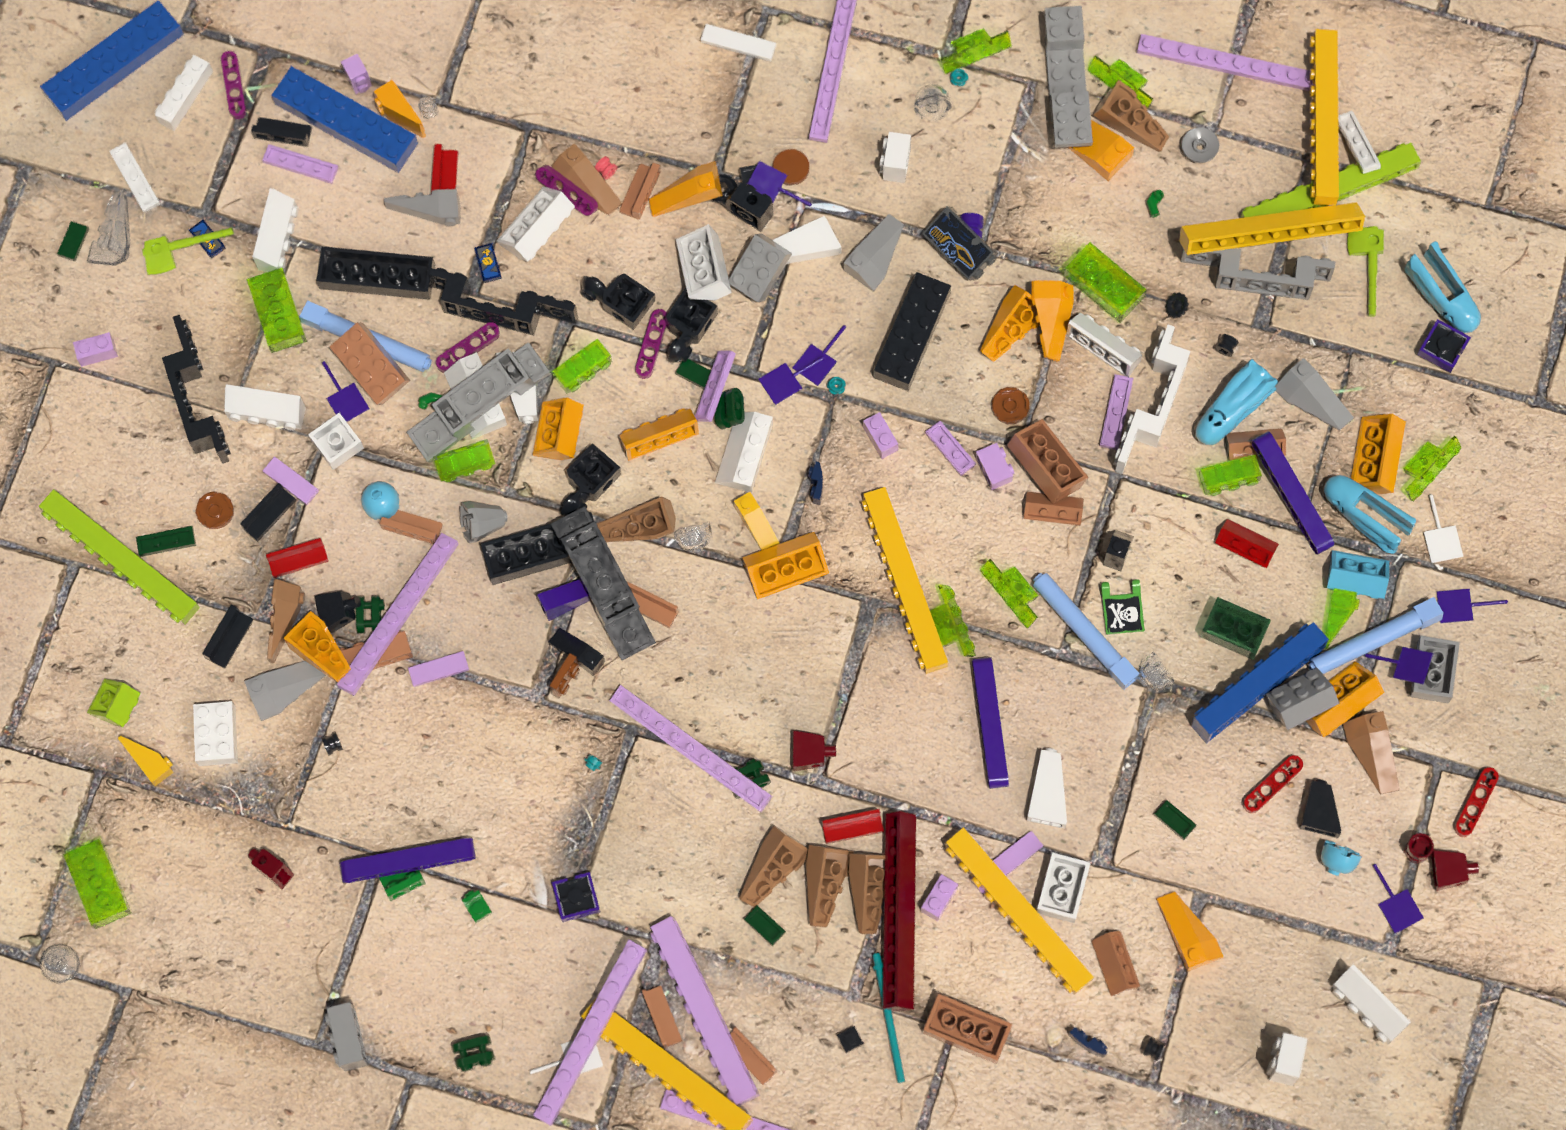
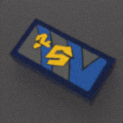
M203 219L190 228L189 232L195 237L211 233L213 230ZM219 238L199 243L211 259L226 249Z
M489 243L474 247L483 282L488 283L502 279L493 244Z

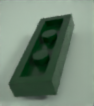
M193 526L136 537L140 557L196 546Z

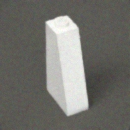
M825 216L773 240L792 253L787 264L841 254V245Z
M537 384L522 395H519L516 391L513 392L510 397L519 422L531 424L534 421H538Z
M1046 748V750H1041L1027 821L1065 829L1067 815L1061 753H1057L1055 749Z

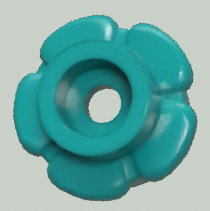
M963 69L954 70L950 75L951 83L955 86H964L966 81H968V74Z
M833 377L828 381L827 387L831 394H842L845 391L846 383L842 378Z
M589 754L587 758H584L586 761L585 766L591 770L601 769L600 766L603 762L597 757Z

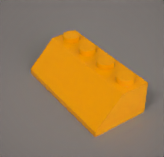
M680 409L674 415H665L658 418V421L646 422L637 429L623 431L619 437L628 461L699 435L698 422L691 409Z
M1392 413L1362 417L1351 475L1352 480L1376 494L1394 493L1406 421Z
M815 532L742 557L757 600L829 574L821 544Z
M1356 661L1329 680L1333 685L1340 704L1310 718L1306 722L1323 738L1331 734L1332 731L1385 693L1377 676Z

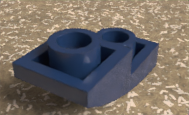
M816 461L814 467H810L808 477L811 478V484L816 485L812 487L810 497H813V504L820 505L823 494V476L820 462Z
M1076 1027L1069 1032L1068 1035L1086 1051L1102 1058L1107 1055V1046L1101 1039L1097 1041L1094 1037L1088 1042V1036L1082 1029L1078 1031Z

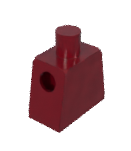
M793 731V771L824 767L825 757H836V745H825V736Z
M253 848L249 852L248 858L252 860L251 864L256 870L281 890L293 878V872L264 848L261 851Z
M1436 850L1431 854L1435 891L1467 884L1469 881L1468 874L1479 873L1478 862L1467 863L1465 853Z

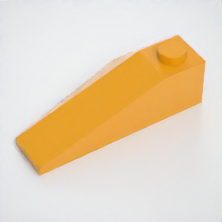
M713 161L697 166L651 197L649 202L652 216L655 217L723 196L716 162Z
M1034 280L1031 281L1032 303L1036 305L1038 316L1035 317L1036 322H1040L1041 326L1040 340L1045 358L1058 362L1060 361L1074 304L1073 285L1063 281Z
M1014 285L1004 298L980 349V352L993 362L1007 352L1018 339L1022 340L1028 331L1040 325V322H1036L1035 316H1038L1036 305L1032 303V295Z
M311 611L284 637L289 649L337 683L351 670L324 621Z
M1176 892L1156 899L1187 972L1224 958L1216 938Z

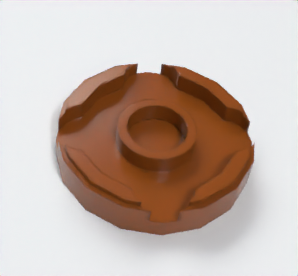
M796 149L781 151L773 161V168L787 175L783 183L785 185L800 184L809 174L810 163L807 156Z
M1016 387L1003 388L997 392L992 400L993 414L1002 423L1017 424L1027 417L1029 399L1024 392Z
M210 492L199 499L195 513L198 521L204 527L220 529L231 522L234 516V506L227 495Z

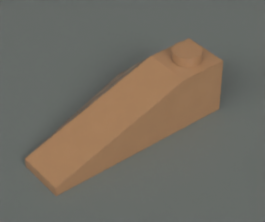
M1118 80L1101 100L1093 115L1107 126L1161 152L1169 135L1158 121L1151 117L1147 111L1148 108L1137 99V94L1134 90Z
M575 143L562 152L551 166L593 197L598 203V210L609 216L622 206L620 199ZM557 180V186L563 189L562 182ZM571 191V193L575 197H577V194L574 191Z
M659 497L602 521L597 526L606 543L654 540L674 532L676 516L671 500Z
M274 579L271 604H273L275 614L270 616L273 632L269 634L267 655L268 661L272 664L275 663L285 642L284 637L290 632L301 610V604L305 603V593H303L300 586Z
M1384 711L1366 714L1343 723L1349 747L1352 748L1358 761L1365 768L1379 794L1399 791Z
M774 826L762 843L739 899L755 908L756 905L772 893V889L780 882H785L787 880L786 877L792 871H797L801 868L807 859L809 848Z
M809 845L806 870L810 926L827 928L836 907L834 902L838 893L841 894L843 890L841 886L844 878L849 876L850 853L854 851Z
M850 853L849 877L859 934H876L882 915V902L885 899V855Z

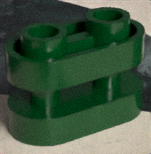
M738 388L722 392L715 411V424L724 430L732 425L736 426L744 422V397Z
M374 595L371 601L366 602L365 596H358L361 606L356 608L357 634H365L366 628H372L373 632L383 618L381 617V611L385 610L384 599H381L380 595ZM366 609H371L372 620H366Z
M753 759L748 761L746 766L740 769L738 767L735 768L747 778L753 776L754 779L751 781L761 788L771 783L768 774L761 775L760 773L764 770L761 761ZM734 793V796H735L736 799L741 798V797H739L737 794Z
M481 1036L451 1045L453 1054L460 1055V1059L455 1060L456 1068L461 1069V1072L472 1070L473 1066L476 1065L481 1067L492 1065V1061L495 1060L494 1051H487L486 1047L492 1044L490 1036ZM479 1049V1054L468 1056L467 1051Z

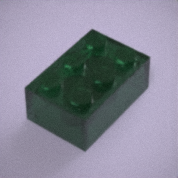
M1217 597L1200 637L1254 660L1271 620Z

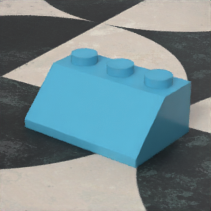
M1332 550L1327 588L1336 592L1345 591L1353 595L1361 594L1374 599H1384L1389 582L1390 561Z

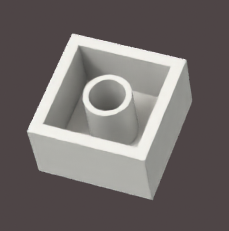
M889 132L888 138H884L883 155H881L880 173L883 174V180L905 183L911 149V135Z
M340 413L308 434L311 442L332 470L364 449L362 442Z

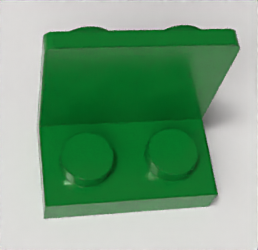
M419 870L379 877L390 901L426 884Z

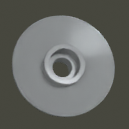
M1194 128L1185 134L1182 141V150L1186 157L1194 162H1208L1217 155L1219 140L1215 133L1207 128ZM1197 146H1202L1203 149L1199 150Z

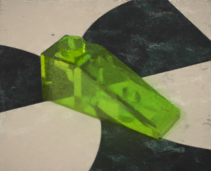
M1334 588L1331 595L1325 635L1329 640L1324 649H1328L1354 611L1358 610L1360 599H1357V592Z

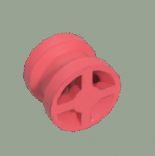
M605 156L597 162L595 168L602 174L603 179L607 180L614 175L618 166L612 164L610 159Z

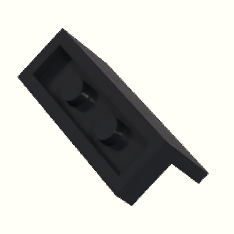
M258 117L257 124L252 125L251 132L254 139L308 147L312 126Z
M278 483L240 525L248 535L258 542L296 502V499Z
M230 605L202 653L204 658L222 668H226L250 628L253 619L241 613L237 607Z

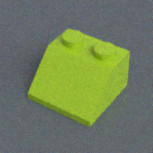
M104 679L87 713L112 725L124 727L129 721L130 713L137 705L141 693L123 682Z

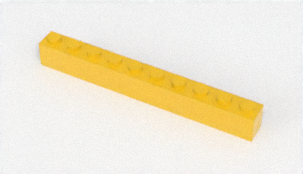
M1315 29L1314 35L1310 36V47H1313V52L1310 53V64H1313V69L1310 70V80H1313V85L1310 86V97H1313V102L1310 103V113H1313V119L1310 120V130H1313V135L1310 137V147H1313V152L1310 154V163L1313 164V169L1310 172V180H1313L1310 197H1313V204L1336 205L1339 198L1338 30Z
M1355 202L1181 226L1179 242L1185 253L1190 255L1357 232L1363 230L1365 215L1358 203Z
M886 487L864 493V500L861 501L864 512L868 511L870 518H867L870 529L874 528L875 530L874 540L876 546L881 547L880 557L882 563L887 564L889 569L886 570L889 581H893L895 586L892 588L895 599L899 598L900 600L899 610L901 616L906 617L907 623H905L907 633H911L914 639L911 641L913 650L919 653L920 658L917 659L919 667L924 669L926 674L948 667V660Z
M964 827L945 843L947 854L951 858L955 857L960 862L958 866L964 873L968 872L973 877L971 881L977 888H983L986 892L984 894L986 899L990 903L994 901L999 907L997 911L1003 918L1007 916L1012 922L1010 926L1016 933L1021 932L1025 937L1023 941L1029 948L1034 947L1038 952L1036 956L1042 963L1047 962L1051 967L1049 971L1055 978L1060 977L1064 982L1062 986L1068 993L1073 992L1074 995L1077 994L1093 980L1094 976Z
M597 998L594 999L581 1017L584 1021ZM613 1012L600 1036L602 1040L606 1043L611 1041L615 1044L614 1049L622 1055L627 1053L630 1056L629 1060L638 1067L641 1064L646 1068L645 1072L654 1079L656 1076L662 1080L660 1084L667 1090L671 1088L677 1092L676 1096L683 1102L688 1100L692 1103L691 1108L700 1115L702 1112L708 1116L707 1120L714 1126L719 1124L724 1130H746L753 1121L750 1115L617 1013Z

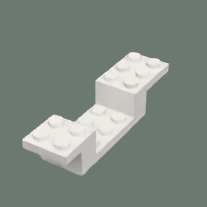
M1169 324L1166 330L1162 329L1151 361L1154 364L1152 371L1169 376L1167 386L1164 389L1155 415L1136 409L1135 415H1130L1127 429L1123 434L1121 445L1117 450L1113 464L1116 465L1115 472L1123 474L1134 441L1157 448L1187 366L1190 351L1170 344L1175 327Z

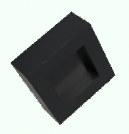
M757 165L739 168L741 181L744 184H748Z
M855 1026L837 1035L846 1054L864 1045Z

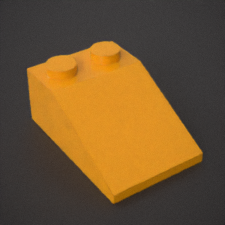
M393 80L373 91L375 95L373 100L381 116L385 115L391 122L421 138L426 137L422 121Z
M1091 120L1092 146L1068 148L1109 181L1131 159L1134 147L1120 135Z

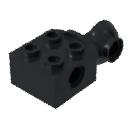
M718 174L721 188H725L726 191L722 192L723 196L712 200L724 205L732 215L762 232L774 215L771 197L764 193L760 194L750 184L746 185L743 182L737 184L731 176Z
M625 273L617 276L607 289L604 283L596 277L583 276L582 278L583 289L581 294L592 302L596 299L603 302L604 311L633 330L655 302V293Z
M686 287L666 316L667 328L679 338H676L668 349V362L670 363L680 361L685 363L693 350L690 345L699 344L718 315V305L709 300L690 299Z
M593 443L567 469L569 484L577 492L571 493L562 503L561 515L567 516L584 506L587 509L588 505L585 503L588 500L596 501L621 476V467Z

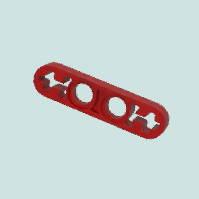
M1296 755L1288 757L1245 798L1243 803L1245 811L1251 814L1258 812L1302 770L1303 760ZM1290 761H1292L1293 763L1297 761L1298 769L1294 767L1288 773L1286 770L1291 765ZM1277 773L1284 774L1286 777L1285 782L1278 783L1275 780V775ZM1269 786L1272 794L1264 796L1261 793V788ZM1258 795L1261 799L1256 803L1257 808H1250L1248 800L1254 801Z
M1488 767L1480 774L1455 825V832L1458 836L1467 837L1473 832L1498 781L1499 774L1496 769ZM1492 773L1494 780L1491 779L1487 786L1483 785L1487 779L1484 774ZM1483 789L1486 792V798H1478L1476 790ZM1475 806L1478 809V814L1471 816L1467 812V808ZM1466 819L1470 820L1467 825L1469 831L1462 832V828L1459 825H1463Z

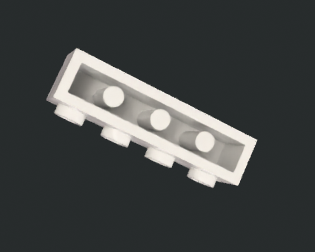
M195 55L187 60L183 72L176 77L174 86L167 91L165 100L156 108L155 116L159 124L173 131L176 130L213 73L209 62Z

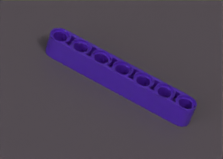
M1267 431L1251 440L1255 452L1314 553L1319 555L1333 547L1335 544L1330 533L1273 435Z
M992 657L972 659L989 789L1009 787Z
M465 838L340 862L339 865L342 883H352L476 859L473 839Z

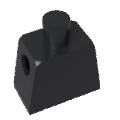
M342 591L314 596L318 617L324 621L330 633H334L354 621L356 618L354 609L361 606L358 596L352 597L350 593Z

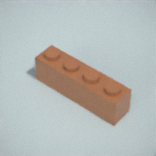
M405 631L397 633L373 670L413 657ZM364 642L356 643L349 649L340 648L349 666L364 646Z

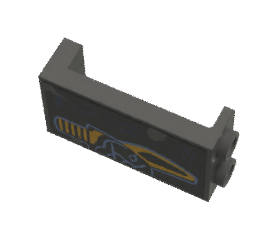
M947 206L922 234L968 280H978L984 274L983 270L996 261L998 252L993 250L956 214L957 211L953 207Z

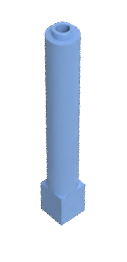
M308 300L299 316L303 324L319 331L325 330L339 337L356 324L330 313L328 309ZM370 330L395 361L421 372L430 368L432 360L429 354Z
M1040 573L1033 579V587L1107 668L1109 675L1123 690L1139 678L1140 673L1125 657H1122L1048 573Z
M1434 597L1414 606L1413 610L1311 658L1310 664H1308L1309 669L1314 670L1318 668L1322 674H1325L1416 629L1421 628L1422 630L1441 621L1443 611Z

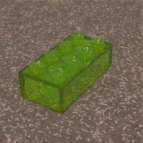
M1091 242L1081 250L1064 270V277L1119 323L1130 314L1146 295L1147 289Z
M283 268L248 278L247 282L271 353L307 342Z
M101 839L63 854L90 924L95 929L132 914L105 844Z

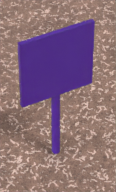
M761 161L758 162L748 184L756 188L757 192L767 194L774 202L779 191L808 206H812L810 202L781 188L787 177L786 174Z
M846 325L842 326L823 351L811 344L792 369L798 371L824 356V360L801 373L802 376L816 386H819L837 363L836 360L826 353L846 329Z
M825 357L818 358L795 373H792L788 365L784 363L759 378V381L773 403L777 405L802 389L795 377L821 362Z
M323 361L324 368L338 392L326 398L335 414L340 413L344 420L348 422L369 410L370 408L355 383L341 389L328 365Z
M1470 589L1437 591L1438 605L1443 611L1440 623L1473 621L1472 607L1508 603V600L1471 603Z
M1407 647L1402 648L1399 660L1365 654L1367 658L1397 664L1393 678L1418 684H1424L1433 656L1431 652Z
M1373 864L1376 873L1391 897L1378 904L1393 932L1396 934L1424 919L1408 889L1394 896L1378 866Z

